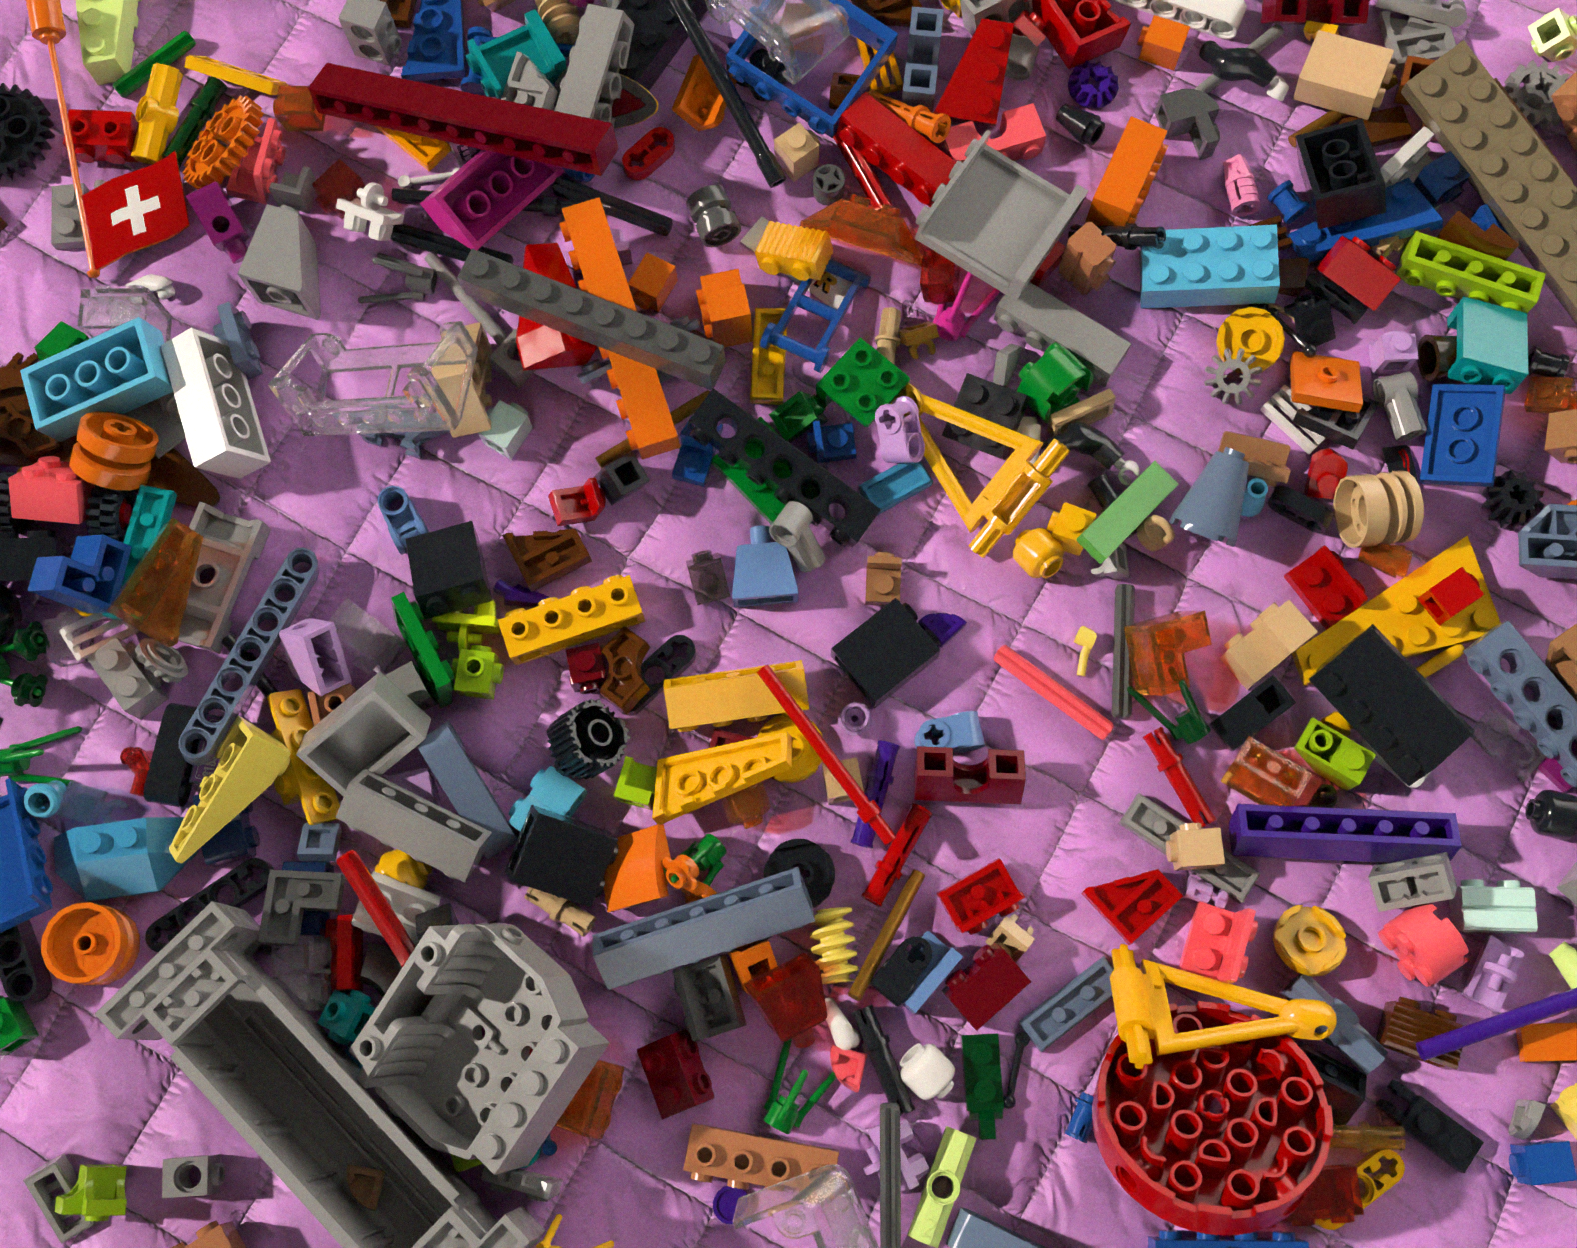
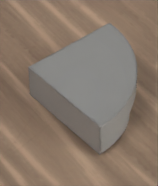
M1009 344L997 352L993 383L1002 386L1008 383L1016 369L1022 346Z
M1516 1100L1508 1131L1509 1135L1521 1140L1528 1138L1538 1126L1546 1105L1534 1100Z

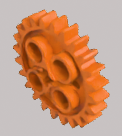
M239 96L237 100L233 98L229 105L224 104L219 112L216 111L211 121H207L206 129L198 133L199 139L192 143L193 147L187 153L189 159L184 163L186 168L182 172L185 175L184 180L199 190L215 181L222 184L224 177H230L235 166H240V159L248 155V147L255 144L253 140L260 133V130L257 128L263 123L261 120L264 115L261 112L262 108L247 96H244V98ZM218 140L223 141L229 147H224L222 144L218 142Z

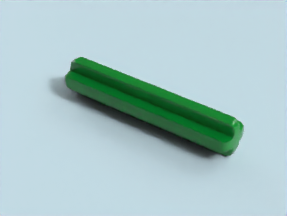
M187 31L181 32L113 83L114 89L122 98H126L149 81L153 64H172L195 47V40Z

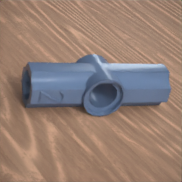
M1299 974L1286 985L1281 994L1287 1000H1320L1328 1003L1334 1009L1337 1019L1335 1030L1329 1037L1321 1040L1333 1048L1336 1047L1364 1075H1368L1385 1060L1388 1051L1358 1023L1360 1020L1356 1013L1341 1000L1332 998L1311 976ZM1319 1026L1314 1032L1323 1033L1328 1027Z

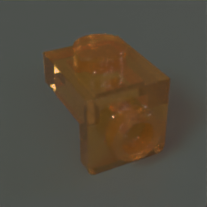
M1531 376L1524 404L1526 412L1553 413L1577 409V388L1574 378Z

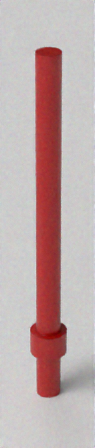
M767 664L758 670L757 674L856 805L858 808L856 813L864 824H870L885 846L897 838L880 815L882 812L880 807L874 800L870 801L770 666Z

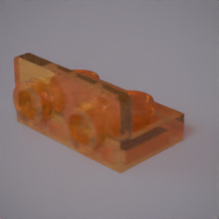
M599 1059L555 1126L581 1136L602 1139L611 1122V1111L616 1095L622 1087L624 1066Z

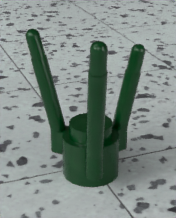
M1173 665L1171 670L1188 707L1187 710L1175 717L1176 725L1168 720L1132 686L1127 688L1128 693L1169 730L1175 741L1183 737L1186 744H1191L1205 737L1211 731L1204 717L1199 712L1192 694L1176 665Z

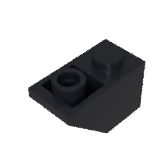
M1272 675L1209 725L1232 752L1297 702L1277 678Z

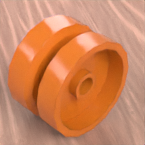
M102 411L86 413L79 422L77 430L78 442L73 445L69 467L85 481L103 488L125 491L139 489L140 485H145L148 481L151 470L150 460L156 453L159 442L158 435L142 421L127 415Z
M92 902L74 903L61 909L48 922L41 942V954L46 968L56 978L72 984L90 986L108 985L121 979L134 966L140 952V934L136 923L124 911Z

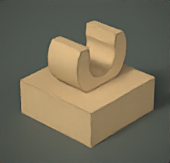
M1013 914L1010 918L1006 916L985 942L990 946L993 943L1001 946L1016 963L1028 950L1035 938L1031 936L1034 929L1029 926L1026 931L1015 923L1019 916Z

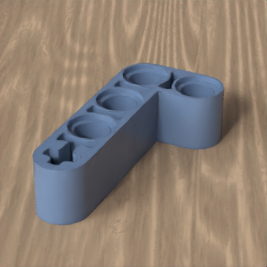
M447 721L428 732L426 739L417 747L459 816L492 832L483 853L485 857L489 860L515 844L518 839L517 834L508 823L509 821L464 750L465 746L452 724Z

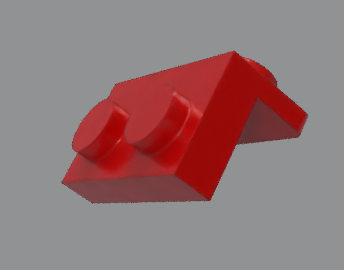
M1000 858L995 859L936 893L956 930L961 933L968 931L970 935L986 928L989 925L987 919L999 913L1001 917H1004L1016 911L1020 907L1017 902L1025 898L1023 892L1015 886Z

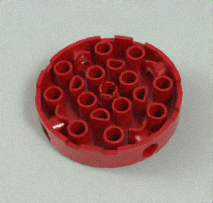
M1198 1001L1197 1005L1177 1006L1176 1003L1169 1004L1175 1034L1262 1020L1257 1015L1252 1014V1017L1230 1010V1005L1215 1002ZM1118 1034L1109 1046L1101 1065L1093 1095L1092 1122L1094 1135L1104 1162L1121 1187L1135 1201L1159 1218L1176 1226L1199 1233L1222 1236L1241 1235L1266 1229L1288 1217L1303 1203L1312 1190L1327 1160L1330 1141L1333 1136V1116L1331 1105H1328L1322 1088L1324 1085L1322 1078L1308 1056L1290 1037L1284 1034L1159 1056L1156 1054L1154 1039H1149L1153 1062L1152 1064H1144L1143 1069H1137L1134 1063H1129L1126 1042L1121 1040Z

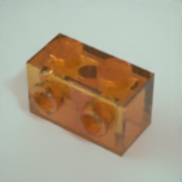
M1248 736L1230 763L1221 782L1259 805L1294 806L1313 773Z

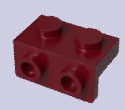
M687 1029L670 1034L636 1049L662 1120L714 1099L712 1082L701 1061L698 1044L692 1040L691 1034Z

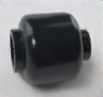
M1543 790L1535 799H1530L1527 803L1525 815L1530 820L1531 827L1535 833L1560 840L1571 839L1577 834L1576 796L1554 790Z

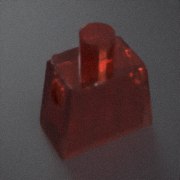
M805 952L743 983L765 1022L781 1041L793 1039L797 1048H806L815 1042L816 1038L812 1027L824 1022L828 1015L820 968Z

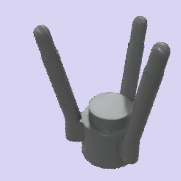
M378 253L377 258H373L372 262L385 268L406 273L405 285L407 288H411L412 292L359 297L358 302L376 303L410 299L424 301L425 294H434L437 283L436 269L418 266L390 255Z

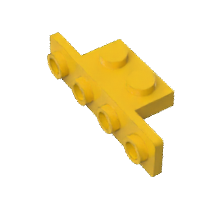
M294 689L271 693L267 697V701L276 729L270 735L282 742L291 752L289 756L290 762L286 771L274 780L276 792L281 795L284 806L298 803L301 800L309 825L339 820L336 818L340 804L335 789L296 755L304 735L314 727L302 691Z

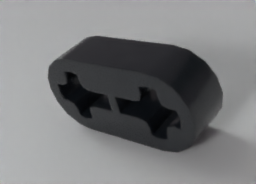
M1286 486L1275 487L1267 503L1273 511L1316 533H1325L1334 518V514L1328 508Z

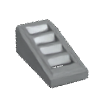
M65 1153L33 1170L23 1180L61 1244L96 1224L97 1221H85V1216L79 1215L80 1219L66 1226L63 1220L71 1215H60L54 1212L56 1197L53 1198L51 1192L62 1186L65 1192L60 1195H64L72 1190L78 1181ZM54 1173L57 1179L47 1184L45 1178Z

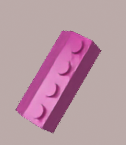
M481 150L425 198L420 205L443 232L466 247L478 250L565 171L562 167Z

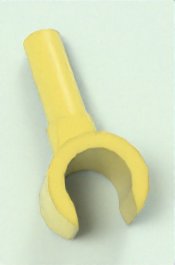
M1085 626L1079 628L1073 641L1083 647L1077 669V676L1085 677L1088 657L1097 637L1093 630Z

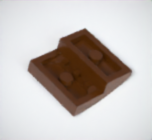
M1459 210L1450 218L1436 237L1503 260H1507L1520 245L1494 223L1484 231Z

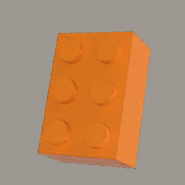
M1130 117L1093 197L1085 223L1092 222L1098 226H1125L1127 223L1136 222L1137 215L1147 198L1151 184L1157 176L1168 149V145L1163 144L1167 130L1135 117Z

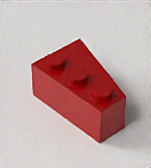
M981 19L933 113L949 115L951 120L973 121V123L996 126L1014 23Z

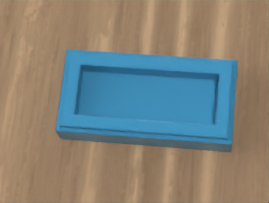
M921 461L917 463H899L858 485V490L863 497L881 509L877 514L878 516L931 487L933 480Z

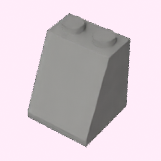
M267 204L237 274L258 303L319 320L321 310L317 244L297 210L286 205L276 207Z

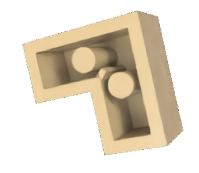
M1290 600L1280 607L1274 602L1249 624L1253 628L1250 633L1244 637L1239 632L1223 645L1227 651L1219 659L1246 690L1318 632Z

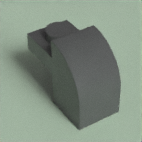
M1180 89L1160 95L1154 113L1160 128L1167 130L1165 139L1189 133L1199 159L1212 157L1220 140L1218 126L1214 123L1220 110L1216 101L1208 94L1196 89Z

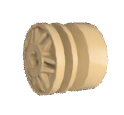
M1408 471L1381 472L1376 476L1371 474L1346 476L1340 480L1335 491L1333 501L1335 524L1342 541L1348 547L1360 548L1376 546L1380 543L1410 542L1418 536L1422 528L1424 518L1422 493L1415 477Z

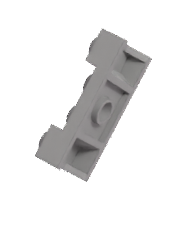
M199 502L147 628L158 635L220 654L223 648L222 639L228 635L233 623L229 620L231 611L253 558L259 560L271 529L261 520H245L223 513L206 503ZM207 568H214V579L206 584L200 583L201 572Z

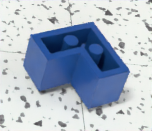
M105 535L77 536L71 559L65 556L37 557L28 591L86 613H114L132 546Z

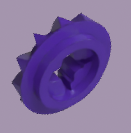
M1086 60L1083 65L1075 66L1068 80L1070 96L1076 103L1086 108L1095 109L1110 104L1116 97L1119 89L1118 76L1112 72V66L1105 67L1101 64L1100 60L1096 63H1089ZM1090 76L1094 78L1095 82L1101 81L1098 86V92L1092 84H1088Z

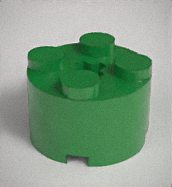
M1054 342L1045 350L1043 356L1036 363L1031 361L1021 369L1018 376L1022 381L1016 391L1028 395L1030 400L1027 406L1045 423H1048L1051 414L1080 401L1076 397L1082 388L1086 392L1089 390L1094 380V374L1064 346Z

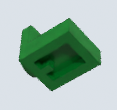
M802 391L797 392L769 414L784 440L789 443L813 426V421H820L821 425L828 422L827 417L823 413L826 408L820 398L815 394L811 395Z

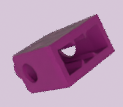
M215 181L186 195L213 245L220 251L226 250L233 264L242 262L248 250L244 241L249 239L250 236L226 191ZM230 225L226 232L221 233L224 226Z

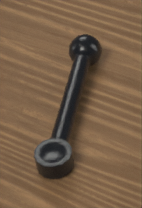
M1276 308L1268 309V312L1280 322L1283 330L1304 349L1305 356L1310 358L1317 354L1316 346L1308 345L1280 318L1279 311Z
M1025 1032L1017 1033L1014 1038L1017 1048L1007 1094L1003 1096L1004 1107L1007 1109L1013 1108L1016 1104L1014 1092L1024 1046H1027L1030 1041V1037Z

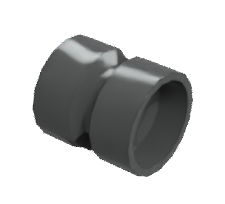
M708 185L700 188L688 197L686 205L692 220L696 223V230L704 246L711 248L719 247L734 240L740 234L741 225L735 211H730L731 202L722 185Z

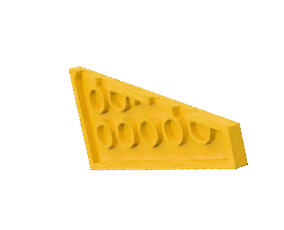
M1468 535L1294 651L1292 656L1302 685L1312 684L1308 679L1321 664L1372 624L1406 659L1445 649L1455 644L1475 641L1493 627L1501 624ZM1463 567L1467 573L1472 574L1478 580L1480 589L1485 595L1438 626L1417 598Z

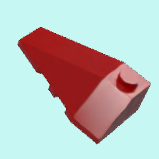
M558 243L526 245L523 262L524 269L577 289ZM519 316L516 344L523 371L585 365L597 349L596 345Z

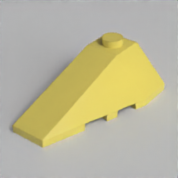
M237 716L214 755L215 758L219 759L214 773L209 777L204 776L199 786L201 791L198 806L192 805L188 809L169 848L176 862L184 863L270 787L277 776H281L286 771L290 762L289 756L291 752L282 742L246 719Z

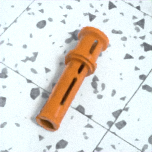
M875 90L866 92L919 134L922 133L929 136L932 142L941 143L948 136L951 129V118L949 115L943 113L937 115L930 112L928 107L923 105L910 106L880 94Z

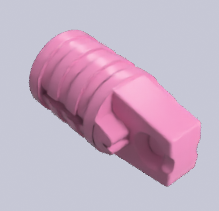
M1238 154L1224 161L1223 167L1225 187L1232 214L1237 217H1243L1257 212L1261 208V201L1255 178L1244 156Z

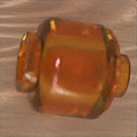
M762 781L720 799L728 821L732 824L742 823L744 829L763 823L762 816L771 808V803Z

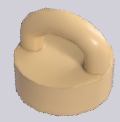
M1158 515L1149 516L1137 527V536L1140 543L1150 551L1162 549L1172 542L1175 537L1171 524L1165 518Z

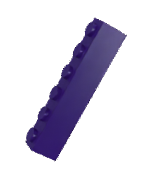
M1237 804L1228 823L1232 856L1391 863L1447 852L1451 861L1462 847L1456 813Z

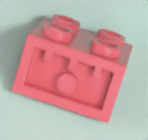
M1201 901L1197 902L1178 969L1228 984L1237 982L1238 977L1243 978L1248 966V957L1244 956L1248 942L1254 940L1258 928V921L1254 920L1256 910L1247 908L1234 913Z

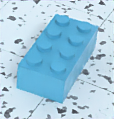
M1277 225L1165 230L1166 240L1158 241L1164 243L1162 248L1139 247L1141 308L1269 304L1276 301L1280 287Z
M137 317L20 370L35 429L61 442L77 435L80 419L86 413L102 411L125 414L172 393V385L160 346L165 343L162 331L142 318Z

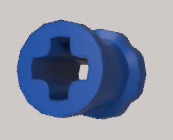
M1290 180L1280 184L1267 197V200L1271 204L1274 203L1283 214V221L1287 225L1303 216L1311 206L1308 201L1303 202L1293 189L1294 185Z

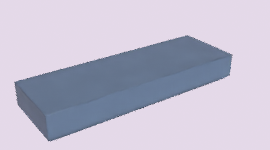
M1105 956L1098 959L1018 1021V1024L1028 1034L1039 1052H1043L1112 998L1110 975L1114 968Z

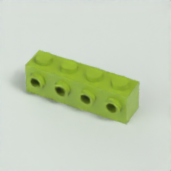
M1418 231L1414 233L1403 248L1395 272L1408 285L1422 286L1436 291L1441 296H1452L1458 299H1462L1465 296L1528 313L1537 304L1546 273Z

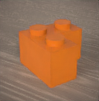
M739 269L700 276L701 289L696 290L699 309H701L706 339L712 338L714 342L724 345V348L753 342L751 312L745 286L741 282Z

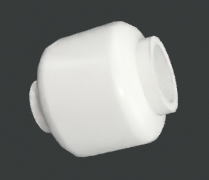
M918 1043L911 1047L900 1061V1066L902 1067L900 1072L901 1079L919 1098L929 1100L937 1096L941 1099L953 1088L954 1082L952 1078L955 1067L934 1044L922 1046Z

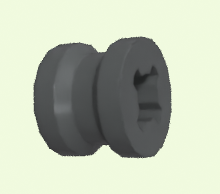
M832 164L822 165L817 168L813 176V195L817 202L822 205L831 206L842 200L845 192V175L841 168Z

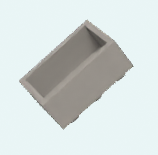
M378 672L304 735L296 755L344 797L349 782L363 769L381 776L424 741L431 718L382 672Z

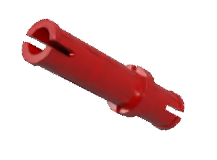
M1160 727L1153 731L1160 745L1151 732L1143 736V740L1146 741L1159 763L1156 767L1159 772L1163 771L1193 823H1201L1202 827L1206 826L1199 811L1202 813L1207 824L1217 820L1182 763L1184 757L1181 753H1176L1164 732V728Z
M912 804V808L896 833L897 838L892 841L882 861L878 860L874 867L877 870L864 893L861 894V897L878 907H882L883 901L895 880H900L903 875L900 872L915 847L929 819L933 816L929 810L921 805Z

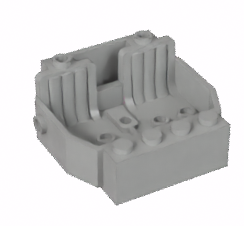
M485 923L429 926L348 1051L363 1065L356 1076L358 1083L363 1088L375 1087L376 1093L388 1104L389 1111L395 1116L402 1118L431 1148L467 1160L478 1158L496 1175L528 1166L610 1042L587 1022L589 1016L573 980L561 966L515 925ZM482 1026H483L484 1029H485V1036H484V1038H483V1036H482ZM511 1078L513 1081L509 1086V1079Z

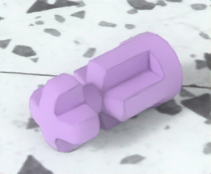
M1191 876L1183 892L1184 897L1197 902L1208 903L1209 900H1212L1214 905L1220 909H1224L1229 898V894L1224 890L1220 889L1216 893L1213 891L1212 884Z

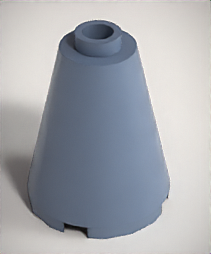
M1225 447L1223 453L1216 451L1171 515L1169 523L1178 525L1179 520H1182L1180 528L1214 541L1222 542L1224 537H1227L1226 545L1234 547L1238 536L1249 463L1243 461L1245 454Z

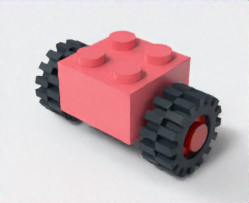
M55 456L41 457L38 459V462L31 466L23 467L22 471L18 473L0 471V532L12 531L25 534L26 530H30V523H34V520L81 524L86 520V525L90 526L88 530L89 535H105L123 543L137 498L136 490H113L97 486L76 475L69 467L70 462L60 461V458Z

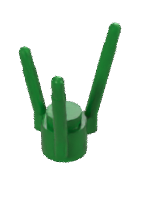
M76 726L24 743L11 744L9 748L0 749V777L8 776V778L15 782L24 781L32 783H48L53 780H59L67 787L73 786V780L24 774L23 771L29 769L30 758L44 754L43 749H28L80 733L82 727Z
M791 1036L785 1037L770 1095L763 1107L768 1111L764 1121L786 1134H790L793 1126L800 1127L804 1117L836 1079L834 1072H832L798 1111L800 1105L795 1100L808 1076V1071L804 1069L801 1071L788 1097L780 1095L777 1100L792 1042Z

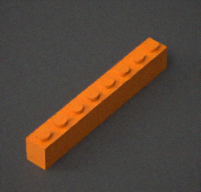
M600 197L562 208L565 221L560 222L559 225L565 242L572 240L574 250L568 253L574 271L580 269L582 271L584 279L578 281L580 290L637 312ZM599 347L602 359L609 358L612 369L606 370L612 390L619 388L622 399L616 400L621 419L629 418L632 427L631 430L626 431L631 450L639 449L641 459L643 460L681 448L656 369Z

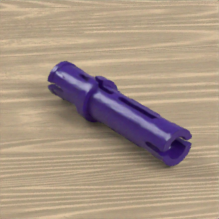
M878 740L872 768L867 770L865 776L868 779L865 795L870 801L874 800L882 810L888 786L892 785L894 777L891 775L900 746ZM859 816L850 843L871 849L873 848L876 832L869 823L864 824Z

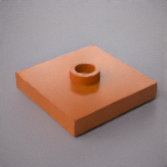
M1292 352L1290 357L1292 402L1355 413L1360 412L1363 398L1358 361L1315 355L1309 358L1304 355V352Z

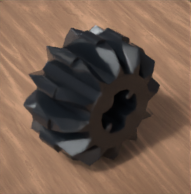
M1511 470L1504 472L1501 476H1495L1494 486L1485 488L1481 495L1486 499L1481 508L1491 510L1492 512L1488 520L1498 518L1500 520V528H1506L1511 524L1514 530L1528 524L1545 505L1539 500L1543 497L1545 491L1535 490L1534 488L1538 479L1528 482L1525 472H1520L1515 476Z

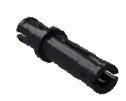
M1127 223L1125 226L1096 225L1102 231V236L1107 235L1116 246L1125 247V250H1135L1137 247L1160 249L1164 246V243L1158 241L1166 240V232L1162 226L1139 227L1136 223ZM1074 224L1070 229L1077 231L1083 225ZM1069 231V232H1068V239H1069L1075 232Z
M873 1004L852 1012L851 1015L854 1017L864 1044L861 1045L864 1052L868 1051L888 1103L899 1104L900 1116H902L903 1113L907 1114L915 1110V1106L912 1104L888 1046V1042H890L888 1034L884 1035L873 1009Z

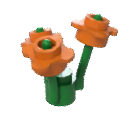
M705 834L699 842L694 841L675 858L666 857L663 859L662 865L664 874H666V884L668 885L669 882L675 889H680L684 892L686 904L717 894L710 885L716 874L724 867V864L720 861L727 853L723 843L715 836ZM709 869L703 883L696 880L699 876V870L706 871Z

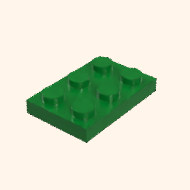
M761 416L757 419L779 435ZM748 444L745 446V452L749 457L757 459L762 456V450L758 445ZM716 454L711 459L712 464L772 525L785 507L783 503L774 497L775 491L765 484L763 486L755 484L745 475L747 473L745 469L738 464H735V466L727 464ZM775 464L773 466V472L778 478L786 479L790 477V471L786 465ZM808 483L801 485V492L804 497L808 499L817 498L818 493L815 486Z
M404 592L391 597L395 623L439 708L441 709L452 704L453 679H455L453 671L447 660L440 662L437 652L439 649L438 643L431 630L425 632L421 621L424 618L415 600L409 602Z

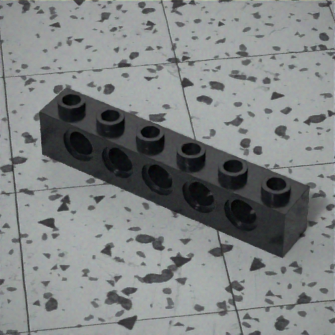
M714 388L688 422L687 428L691 430L690 436L703 446H707L709 443L719 451L718 456L724 462L731 466L738 464L747 471L745 475L752 482L759 486L765 484L775 491L774 497L784 505L795 501L806 506L813 516L811 524L814 526L819 524L830 531L829 536L842 546L849 544L853 547L858 543L881 510ZM729 424L733 427L735 435L731 438H723L718 434L717 426ZM748 444L758 445L762 450V456L757 459L749 457L745 452V446ZM775 464L786 465L789 468L790 477L786 479L778 478L773 472V466ZM808 483L815 486L818 493L817 498L808 499L804 497L801 492V485ZM830 504H840L845 510V517L843 519L833 518L829 513Z

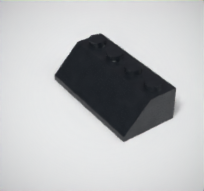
M1374 624L1322 663L1308 679L1408 786L1439 766L1475 732Z

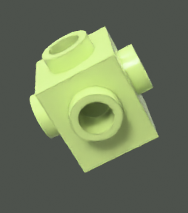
M1557 8L1528 26L1533 38L1531 45L1539 57L1544 56L1555 62L1564 60L1574 54L1577 48L1576 15L1569 16Z

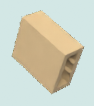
M1318 30L1298 78L1293 100L1368 120L1373 107L1379 109L1383 101L1386 89L1381 88L1382 84H1389L1396 66L1390 64L1394 50Z

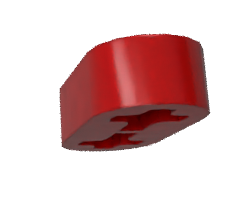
M664 127L653 128L624 153L622 162L624 172L628 178L636 181L644 180L674 154L675 142L672 132ZM658 140L662 143L666 140V146L658 145L655 147V141ZM634 160H635L637 163H639V162L642 161V162H643V166H642V167H639V166L635 165V166L632 167V163H631V162L634 161Z

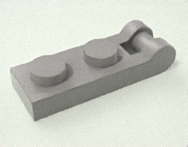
M1375 0V7L1452 27L1461 26L1467 19L1465 2L1463 0H1449L1448 2L1443 0Z

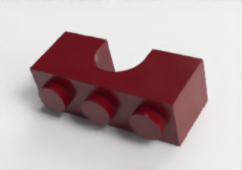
M1263 0L1261 24L1305 25L1307 20L1338 26L1367 24L1370 0Z
M917 746L914 770L915 800L1021 804L1026 781L1024 750L988 749L987 758L983 762L976 765H963L953 759V748Z

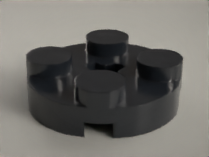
M791 839L778 845L770 854L764 866V878L801 865L803 871H809L810 877L805 878L804 883L814 909L826 900L831 893L835 881L833 861L824 849L810 840Z

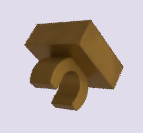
M927 321L899 329L898 334L901 343L909 346L908 352L913 359H919L917 348L920 344H926L928 353L931 355L935 354L936 347L931 339L939 337L936 324Z

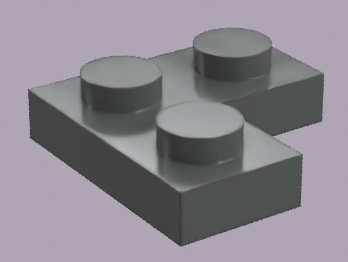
M270 869L257 942L262 945L298 947L304 910L340 912L345 875L330 872Z

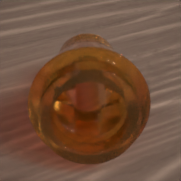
M1378 544L1376 546L1361 547L1357 561L1365 563L1393 578H1396V575L1405 578L1413 551L1405 549L1404 545Z

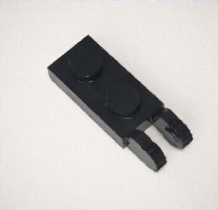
M1392 1079L1387 1087L1393 1094L1406 1101L1409 1106L1404 1113L1392 1103L1383 1099H1379L1375 1106L1395 1121L1399 1129L1456 1171L1465 1173L1484 1142L1422 1096L1416 1095L1406 1086Z

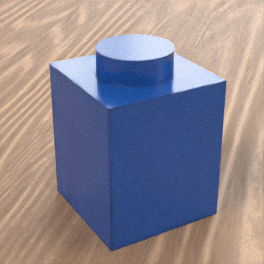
M1552 1139L1510 1144L1509 1166L1512 1174L1517 1178V1183L1541 1185L1577 1180L1569 1141Z

